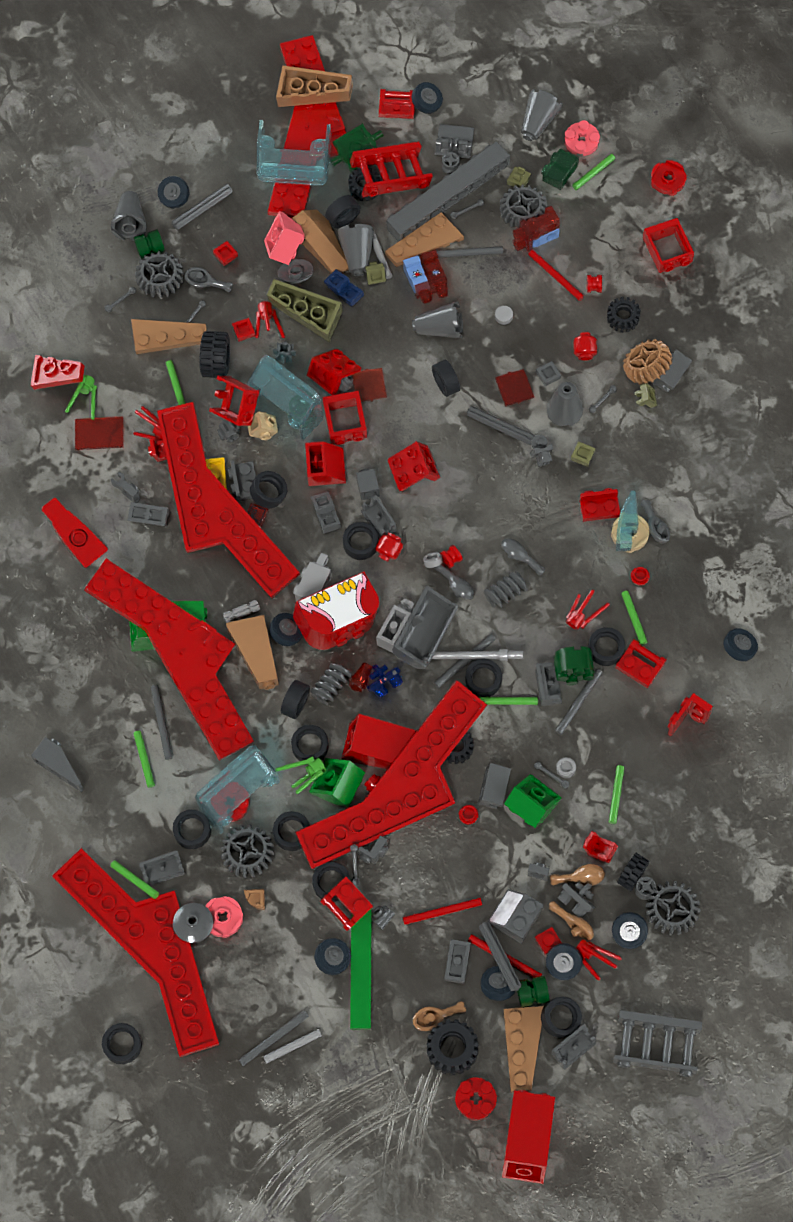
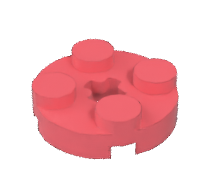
M582 120L579 123H575L565 131V147L572 154L577 155L578 153L587 156L597 150L600 135L598 130L589 124L588 121ZM579 137H585V141H579L578 139Z
M223 896L214 898L206 904L205 907L209 909L213 917L212 935L228 938L240 929L243 923V913L236 900ZM226 912V917L228 919L226 921L223 920L222 922L219 921L220 918L218 914H224Z

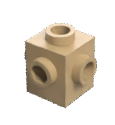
M258 411L255 413L252 425L248 426L249 436L260 438L261 440H269L278 433L276 416L266 412Z

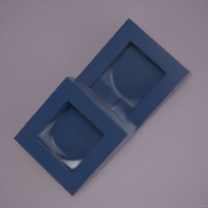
M335 270L324 280L328 288L351 307L364 296V292L350 283L349 278L338 270Z

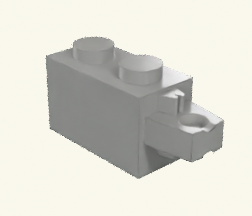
M321 553L317 562H309L308 567L303 568L301 573L302 580L300 584H296L293 591L296 601L327 588L332 577L331 569L326 566L328 555Z
M404 598L398 606L394 605L376 637L377 646L393 653L392 649L413 611L414 602Z

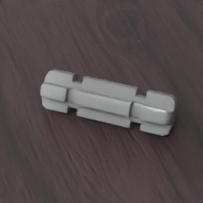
M253 600L248 605L244 604L232 609V612H225L223 614L226 623L233 622L235 618L238 620L251 614L250 612L252 611L253 613L259 611L260 606L257 600Z

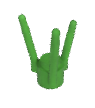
M83 375V382L78 383L77 389L65 410L66 413L69 412L79 393L89 394L91 392V419H95L97 386L94 385L95 380L93 377Z
M310 757L303 761L277 767L275 770L281 771L308 764L305 767L308 774L291 786L295 788L306 781L296 790V794H299L326 771L324 764L319 758L314 760L313 757Z

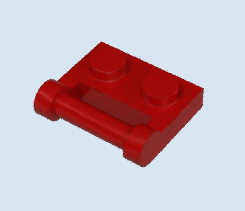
M380 89L379 117L414 119L415 106L411 98L413 90L401 92Z
M634 639L615 668L648 689L665 665L667 659L663 656H657ZM637 651L656 663V666L653 668L632 653Z
M344 877L320 900L323 906L326 905L342 922L343 928L346 931L352 928L373 907L347 877ZM334 896H336L339 899V901L353 915L351 919H349L342 912V910L332 901V898Z

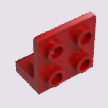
M333 349L312 357L307 376L329 394L335 395L338 392L341 380L360 372L361 367L344 355L342 351Z
M416 441L387 460L399 491H404L424 478L432 481L440 478L429 447Z
M694 693L690 698L686 697L680 705L679 713L675 711L669 720L670 723L667 726L669 728L668 735L670 737L673 735L688 714H690L694 721L705 725L710 717L713 706Z

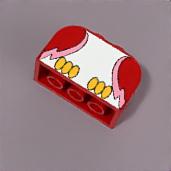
M362 572L296 601L293 619L306 642L313 648L327 650L335 646L340 647L352 638L358 639L362 637L364 633L372 628L379 607V597L365 572Z

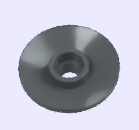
M303 259L291 260L289 265L282 264L279 267L278 277L285 283H301L312 276L314 271L313 265Z
M188 903L179 908L175 913L173 928L181 940L188 943H197L207 938L211 933L213 917L209 909L204 905ZM191 918L196 919V922L194 924L189 923V920Z

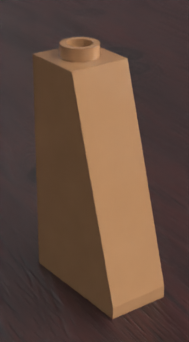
M264 615L226 623L228 634L235 643L259 689L269 690L279 685Z

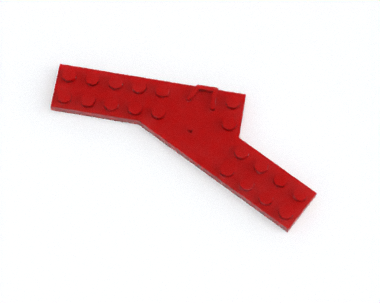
M313 35L280 43V49L286 66L325 71ZM336 102L294 106L268 208V215L277 216L278 212L281 211L292 219L302 210H306L317 162L338 156V152L332 142L346 134Z
M190 402L158 410L157 413L186 552H194L224 544L271 599L274 598L296 579L300 572L208 469L195 404Z
M106 558L84 591L146 632L219 761L252 744L254 740L216 676L217 671L235 646V643L218 633L215 628L203 620H198Z
M456 680L362 802L295 832L310 868L313 869L350 852V846L356 844L359 848L379 839L380 836L388 835L455 804L440 766L486 708L487 704Z
M81 848L52 877L159 984L179 1056L183 1057L218 1046L219 1041L191 944L181 940L173 928L174 915L180 908L175 890L161 894L156 899L151 897L135 902Z

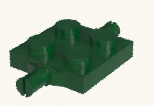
M362 123L332 142L338 152V156L331 159L330 162H334L333 166L343 162L350 173H352L354 169L357 170L358 168L351 167L352 153L354 151L377 148L376 140L384 136L383 133L380 134L382 131L379 130L371 135Z

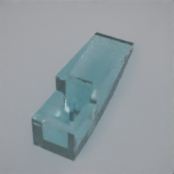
M635 490L630 492L620 513L616 532V551H631L632 533H637L638 530Z

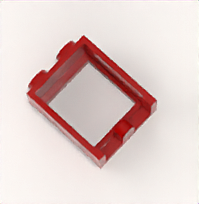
M217 376V380L227 384L225 390H216L214 394L215 397L223 399L221 408L210 407L209 411L237 426H251L260 390H256L232 378V376ZM234 387L243 391L238 414L229 410Z

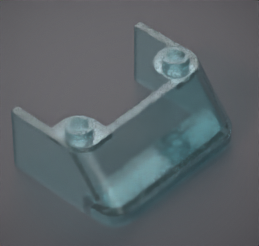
M260 120L257 139L258 179L263 182L323 185L326 183L332 144L331 124H327L326 139L314 140L310 145V151L275 149L274 139L270 136H265L264 121Z
M264 355L246 385L260 390L258 397L264 396L286 413L289 425L294 429H299L301 439L304 440L323 421L321 398L315 390L270 356Z
M252 745L198 791L195 799L199 811L203 812L210 824L222 834L224 832L222 826H227L233 819V810L261 786L271 787L274 784L280 783L278 773L256 745Z

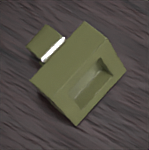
M514 167L507 180V184L513 187L516 185L518 188H521L523 184L525 187L531 177V173L525 171L522 167Z
M369 262L370 266L365 267L368 285L386 282L383 263Z
M647 383L640 385L641 390L636 391L635 395L637 397L642 396V398L636 401V404L639 406L646 404L650 408L657 406L655 389Z
M578 441L571 460L588 467L596 448Z

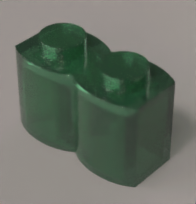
M560 148L558 152L553 153L550 159L551 162L545 165L541 172L543 175L542 181L559 190L565 186L569 177L572 176L579 165V157Z

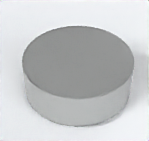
M500 306L496 309L495 320L499 324L506 325L512 321L513 311L510 307Z
M438 552L429 553L423 558L424 565L427 568L437 567L443 563L442 555Z
M562 758L557 762L556 771L560 777L570 778L575 774L576 764L571 758Z

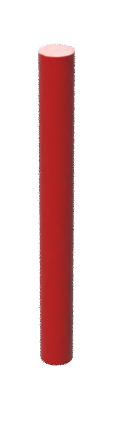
M534 250L529 252L528 255L577 300L581 301L584 298L580 291Z
M476 898L402 917L403 923L407 925L482 905L481 898Z
M471 934L468 942L492 955L487 943ZM506 954L514 968L532 978L542 976V973Z

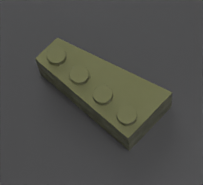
M273 279L267 293L268 301L274 307L330 343L343 312L341 302Z

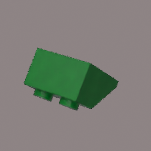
M325 758L323 764L326 771L314 780L309 793L332 804L349 807L365 772L351 761Z
M530 774L513 788L504 805L512 813L524 819L528 825L536 828L546 819L562 797Z

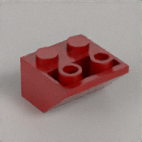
M324 441L305 443L308 485L345 484L343 448Z

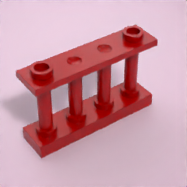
M420 142L354 151L350 160L351 167H360L366 181L362 196L374 197L380 194L429 187L433 175L432 173L423 174L417 158L421 150ZM409 159L416 176L407 177L400 160ZM394 162L399 175L398 179L390 180L384 163ZM368 165L378 166L383 181L373 182Z

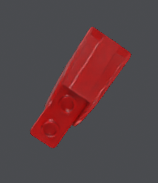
M53 498L41 508L42 512L52 522V526L62 542L84 568L89 567L108 551V548L69 510L67 511L57 498Z

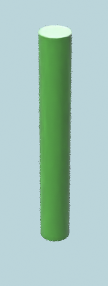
M613 154L607 156L576 181L572 187L578 190L613 162L615 156Z
M169 360L166 362V366L178 405L186 404L173 361Z
M623 591L621 595L640 645L647 644L648 641L629 591Z
M479 697L487 705H538V697Z
M135 731L133 734L147 787L150 788L155 786L141 731Z
M621 765L616 767L609 815L610 824L617 823L624 766Z
M114 860L111 863V867L149 896L154 899L159 896L158 891L119 862Z

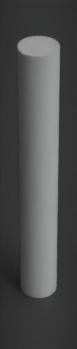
M374 232L372 246L379 263L384 265L386 279H390L393 275Z
M319 1029L264 1055L263 1058L267 1064L322 1035Z

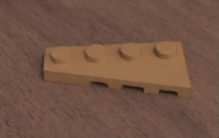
M441 212L386 250L385 255L398 267L403 265V260L423 254L428 255L435 249L450 246V243L464 240V236Z
M131 319L136 354L200 345L204 331H207L206 324Z
M544 1006L504 1009L511 1093H514V1090H532L542 1026L541 1012Z

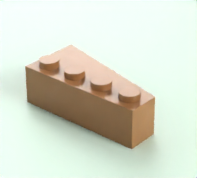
M282 66L276 95L278 107L350 101L353 88L352 75Z

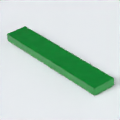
M372 908L351 928L350 1030H371Z

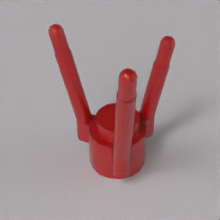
M263 301L258 304L255 338L259 337L260 319L265 320L266 329L270 331L269 320L272 317L281 337L285 338L276 315V310L272 308L271 302Z
M141 406V409L152 419L135 410L137 415L155 426L152 431L155 436L134 432L133 434L147 439H154L156 442L163 440L159 419L144 406Z
M592 589L580 608L575 610L581 597L578 594L570 612L566 616L565 622L575 630L579 628L584 629L591 620L609 607L610 603H606L584 620L585 615L582 611L595 590Z
M584 939L576 947L582 956L583 965L597 980H600V977L585 958L590 960L592 956H595L613 968H617V965L596 951L621 960L620 956Z

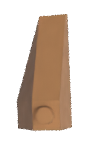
M317 209L302 210L292 218L302 227L305 235L302 243L303 246L331 274L335 270L343 274L349 269L343 250L329 221Z

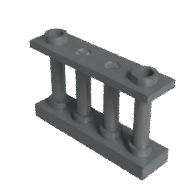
M620 1010L618 1022L624 1026L621 1056L615 1055L613 1063H618L617 1066L622 1068H630V1065L679 1072V1075L684 1077H692V1074L695 1075L697 1073L698 1067L691 1066L693 1039L696 1034H700L702 1022ZM634 1025H641L644 1029L641 1059L629 1057L631 1033ZM655 1028H661L665 1032L662 1062L649 1060L652 1032ZM676 1031H682L686 1035L682 1065L670 1063L673 1033Z

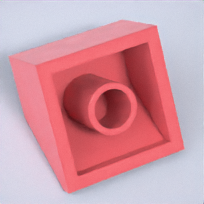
M281 211L278 212L264 242L269 258L289 265L291 259L295 258L299 244L303 243L305 235L302 227Z

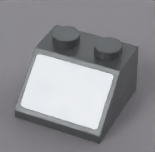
M508 889L488 922L494 928L522 944L541 914L543 904L527 894Z

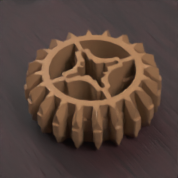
M648 339L647 342L644 343L642 341L640 345L630 349V353L626 354V358L623 360V367L626 372L625 374L631 381L639 385L642 383L648 384L649 381L654 382L655 379H660L661 375H666L665 371L670 369L669 365L672 364L671 360L673 357L669 347L661 340L657 341L654 339L651 341Z

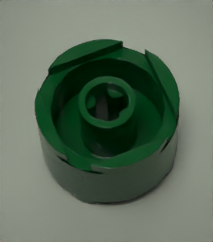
M574 646L556 651L553 659L557 681L566 682V685L573 686L578 684V681L593 680L595 672L592 650L584 646H580L581 650H575Z

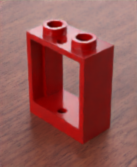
M678 218L644 229L643 240L659 273L670 272L676 267L687 266L693 262L694 251ZM674 234L683 254L662 261L653 241Z
M359 391L322 397L331 444L342 445L345 442H359L367 438V429ZM356 406L361 427L334 432L330 410Z

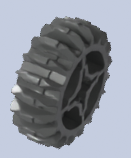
M522 184L521 188L515 185L514 190L509 188L508 192L504 193L503 198L500 200L501 217L505 219V224L510 223L511 228L517 226V230L522 227L526 231L527 227L539 226L540 222H543L547 215L548 204L546 196H543L542 191L537 192V187L531 189L530 184L528 187H524ZM536 219L535 221L537 222L530 224L529 220Z
M159 250L156 255L152 252L150 257L145 255L144 260H140L139 265L136 266L137 272H135L136 283L140 290L145 291L146 295L151 293L153 298L158 295L160 299L163 294L167 297L169 292L175 294V289H180V284L183 283L184 277L183 266L179 259L175 258L173 254L168 256L166 251L164 254H161ZM169 269L174 271L172 277L169 275ZM147 273H149L151 277L149 281L146 279Z
M248 824L247 829L240 825V831L233 828L234 834L232 835L228 832L226 834L228 839L222 840L226 846L220 847V850L224 852L221 854V859L225 860L223 862L225 867L229 866V872L235 870L236 876L243 872V878L247 877V873H250L251 877H255V871L259 875L262 874L261 867L266 870L268 869V865L265 862L272 863V858L269 856L274 855V851L271 850L274 844L270 842V836H265V830L259 832V826L252 830L251 824ZM248 837L245 842H238L240 839ZM256 839L264 847L263 854L254 848ZM232 848L240 854L239 863L231 856ZM248 848L251 849V852H247L246 854H244V850L247 851ZM252 859L257 860L253 864L246 865Z
M666 881L665 888L663 885L658 884V890L653 889L654 894L647 897V900L650 902L646 903L645 907L650 910L646 911V915L652 916L649 919L650 923L657 922L654 926L655 929H658L659 926L662 927L661 933H665L666 929H668L669 935H673L674 930H676L677 935H680L681 928L684 932H688V926L693 928L695 925L693 921H698L699 919L696 914L700 913L701 909L696 906L700 904V901L694 900L697 897L696 893L689 894L692 890L691 887H688L686 890L683 889L684 883H681L680 887H678L677 881H674L672 886ZM675 894L672 899H660L664 895ZM681 897L687 902L689 911L681 905ZM675 901H677L675 905L676 909L672 912L670 916V907L674 904ZM657 905L660 906V909L665 911V919H663L660 916L657 910ZM674 917H686L683 921L671 922Z

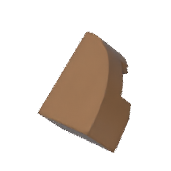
M264 889L244 890L246 900L252 907L265 910Z

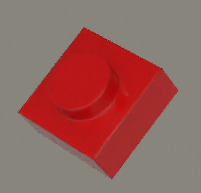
M228 241L213 250L214 256L223 266L238 257V252Z
M249 318L232 323L238 342L255 337V332Z
M553 927L534 938L544 955H547L554 946L562 943Z

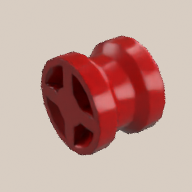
M587 275V293L592 291L602 293V275Z
M451 545L447 551L440 552L444 564L449 569L456 562L463 561L461 553L454 545Z

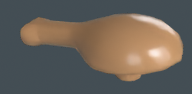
M586 864L571 874H551L550 880L553 886L567 882H580L584 886L590 883L594 886L604 879L605 872L598 865Z
M555 901L550 902L549 910L555 912L567 922L572 929L571 933L574 937L578 935L588 941L594 937V931L587 921L568 913Z
M462 1001L446 1009L430 1006L424 1007L415 1013L413 1025L418 1030L431 1031L444 1018L456 1013H465L467 1009Z

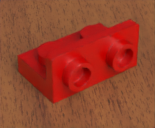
M606 488L602 491H585L580 494L579 503L583 522L620 517L618 489Z

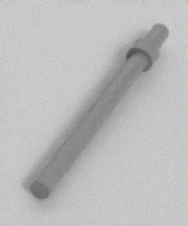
M500 649V651H437L432 659L484 658L508 661V659H523L524 652L508 651V649Z

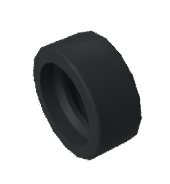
M345 195L335 200L328 207L325 216L334 228L339 229L353 222L359 215L361 207L351 195Z
M446 359L432 365L434 379L444 396L448 397L460 391L457 375Z
M273 471L259 473L250 486V495L257 505L269 509L281 504L288 492L284 478ZM264 481L273 484L278 491V497L269 498L265 496L259 488L260 482Z
M356 522L345 529L343 548L351 558L365 560L376 553L378 533L372 525L365 522ZM357 532L368 533L372 538L371 546L364 550L354 549L350 545V537Z
M603 627L592 633L588 648L592 650L593 661L602 666H611L621 659L625 651V640L618 630ZM602 637H610L617 642L618 650L612 656H602L595 649L596 641Z
M489 659L475 660L466 670V687L477 697H491L501 687L502 673L500 667ZM486 668L494 673L495 682L492 686L480 688L473 683L472 676L477 669Z
M294 680L283 699L280 710L281 714L296 719L305 706L310 686Z
M304 725L295 731L291 739L292 752L299 761L313 757L314 760L317 758L323 760L327 755L329 749L328 738L324 730L318 726ZM306 734L317 735L322 744L320 750L312 755L302 753L298 746L302 736Z
M189 809L183 811L173 822L172 831L175 839L184 848H200L208 842L211 836L209 820L203 812ZM195 818L203 824V833L198 839L187 840L181 835L180 827L185 820Z
M285 812L278 816L274 822V839L278 846L284 850H300L302 847L299 840L296 842L285 841L281 837L280 830L282 825L290 820L298 821L303 828L309 826V821L299 812Z
M326 862L315 870L312 877V885L320 899L327 894L320 886V878L325 872L336 871L342 878L347 877L350 880V875L342 864ZM334 896L332 898V901L336 902L339 901V899L336 896Z
M564 996L556 997L546 1003L542 1009V1026L552 1036L559 1038L567 1037L574 1033L581 1025V1009L571 998ZM557 1005L566 1006L572 1013V1023L566 1029H559L551 1022V1010Z
M118 1023L106 1030L102 1037L101 1045L103 1052L110 1061L116 1064H127L135 1060L140 1054L142 1040L133 1026L126 1023ZM119 1032L129 1033L134 1040L133 1049L124 1056L114 1054L110 1048L111 1038Z

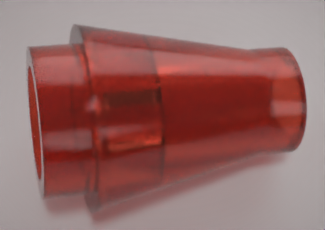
M368 663L361 664L360 668L349 679V687L352 690L363 692L367 688L372 666Z

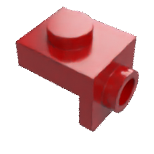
M149 439L150 446H148L150 456L154 457L157 462L167 460L163 440L156 442L154 439Z
M591 831L584 841L583 848L590 857L610 863L618 845L615 842L599 837L596 832Z

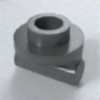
M351 375L341 380L339 386L341 394L347 393L353 386Z
M386 905L378 906L372 912V921L383 930L395 913Z

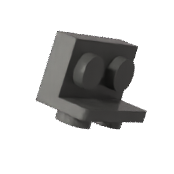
M234 460L230 461L231 467H228L229 479L233 478L234 484H231L232 495H236L237 502L252 499L250 486L256 477L253 461L234 464Z

